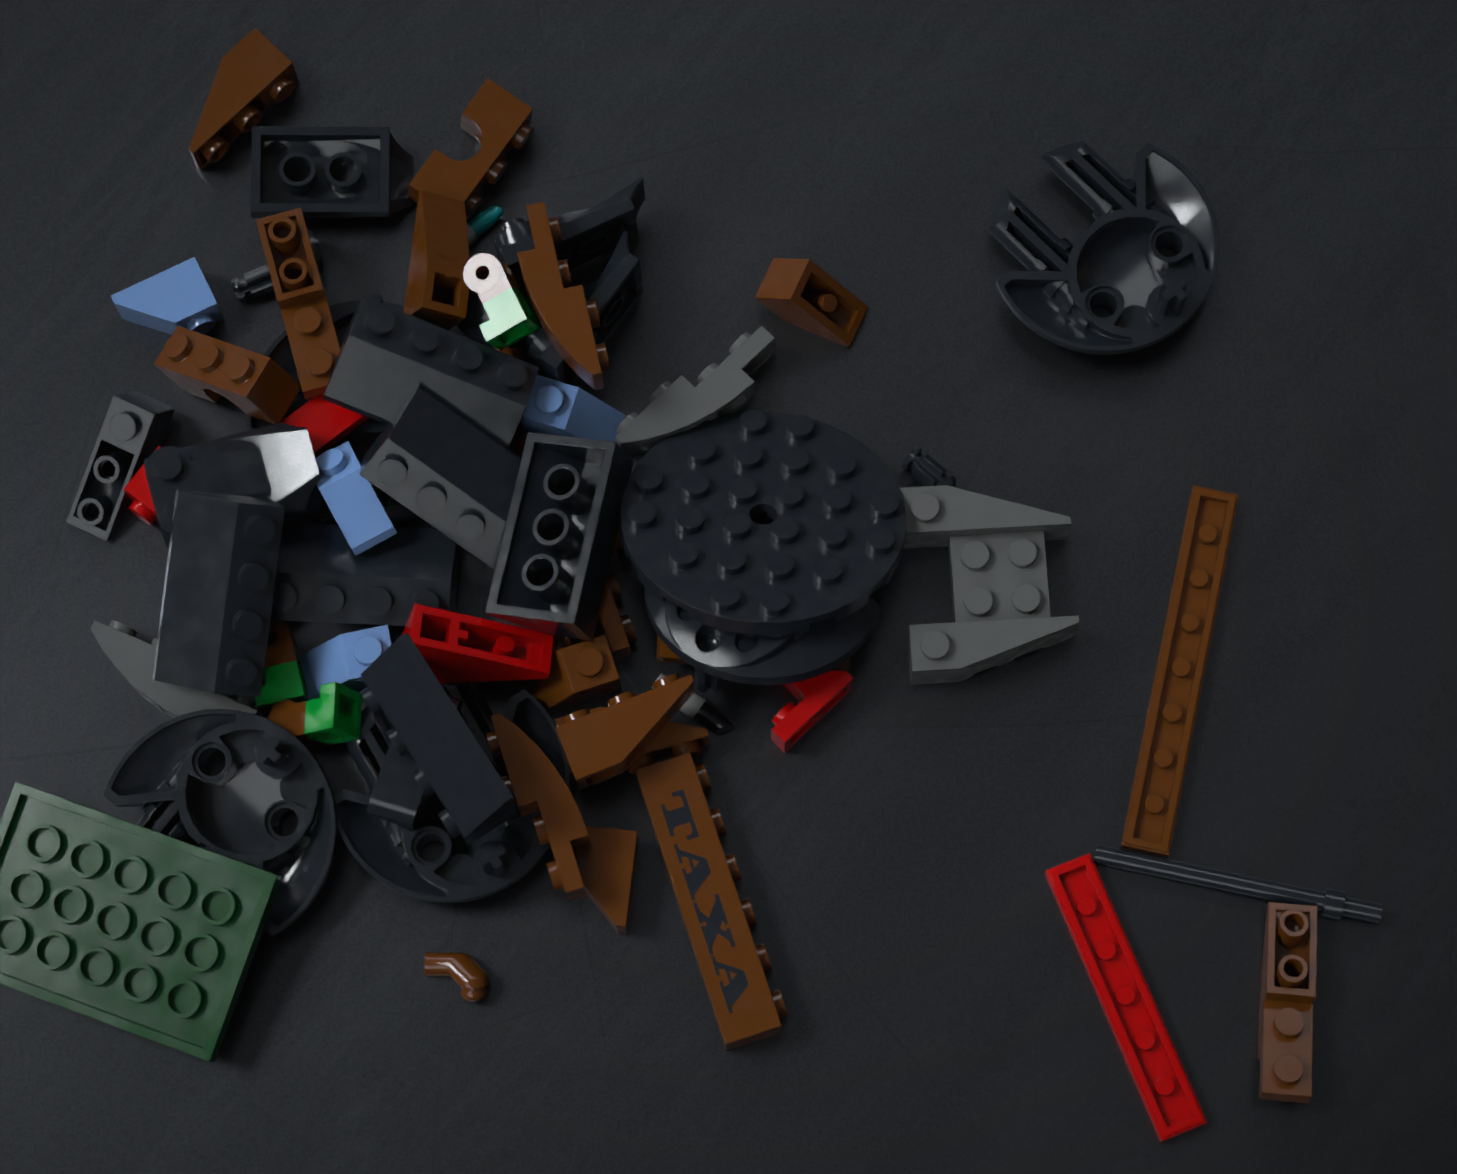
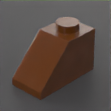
M773 258L755 296V299L783 321L842 346L851 345L868 309L866 304L810 259Z
M605 635L595 637L593 641L586 640L561 648L552 653L550 674L547 679L519 680L522 690L525 689L536 698L549 715L622 692L620 678Z
M586 826L591 845L573 850L586 894L618 934L628 935L639 846L637 831Z

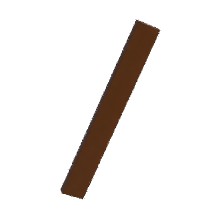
M1195 485L1191 489L1120 846L1122 849L1168 858L1239 498L1238 494Z

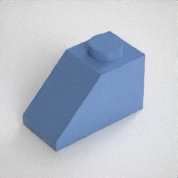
M195 257L111 295L122 319L171 335L177 326L206 334L216 326L217 322L224 319Z
M537 375L527 406L521 417L523 432L526 435L528 432H542L549 435L615 442L614 437L618 434L616 429L626 418V415L579 387Z
M349 441L334 449L325 451L316 458L321 475L317 486L355 556L397 534L373 484L359 475L362 464Z
M388 625L340 634L300 655L308 700L320 698L321 685L337 682L357 692L366 689L367 687L361 674L394 643V638Z

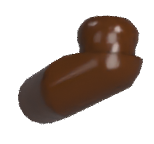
M425 952V976L452 977L462 987L461 997L469 1002L480 1001L486 996V985L489 983L487 972L469 954L462 952Z

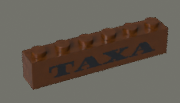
M689 752L635 770L641 794L726 1051L782 1033L780 1019L788 1017L780 990L777 989L770 992L765 973L771 972L772 967L764 943L755 946L749 928L756 926L757 922L749 898L739 900L734 882L742 880L734 854L724 855L719 837L725 836L727 833L719 809L709 810L704 793L712 789L704 764L701 763L694 766Z

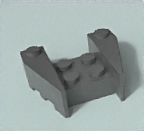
M948 485L900 488L906 510V533L903 549L948 546L953 612L952 623L909 625L907 642L910 685L959 682L972 677L975 673L995 665L997 667L1031 651L1039 648L1044 649L1075 637L1079 625V615L1051 617L1045 541L1067 540L1071 526V517Z

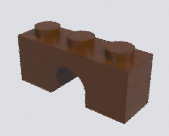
M487 78L461 116V128L476 138L481 149L472 158L462 161L453 160L435 149L410 182L408 198L418 204L419 192L423 190L464 201L466 221H468L482 201L478 194L486 183L496 184L506 170L508 162L504 159L511 149L515 147L520 150L530 138L534 127L530 125L533 108Z
M177 326L154 363L157 368L186 393L214 403L222 395L237 405L247 415L272 424L280 423L301 389V385L271 357L181 326Z

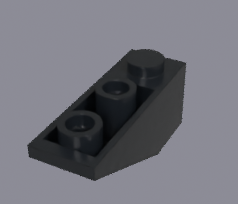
M137 390L113 395L66 520L67 523L105 541L111 540L131 503L123 488L142 467L144 459L149 458L158 446L161 447L175 408Z

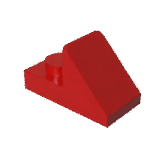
M828 671L804 681L783 684L800 703L795 705L793 702H789L774 716L772 723L775 726L771 729V740L785 753L853 689L854 678L847 671Z

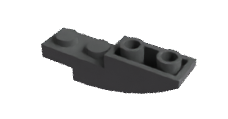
M763 326L759 327L752 335L749 332L742 334L729 349L731 354L721 364L712 363L701 372L696 379L698 384L696 387L683 375L672 384L669 381L664 382L651 395L650 405L639 415L636 412L629 414L618 425L616 429L618 434L614 437L615 442L618 443L628 456L647 454L650 449L667 436L692 429L703 421H711L720 415L737 412L755 397V382L750 376L775 354V338Z
M94 620L90 629L100 647L115 667L141 696L172 719L190 712L207 709L239 710L261 716L254 709L256 702L245 696L229 695L225 697L221 694L153 680L157 639L154 638L152 643L149 644L135 638L137 632L123 623L111 620L109 626Z

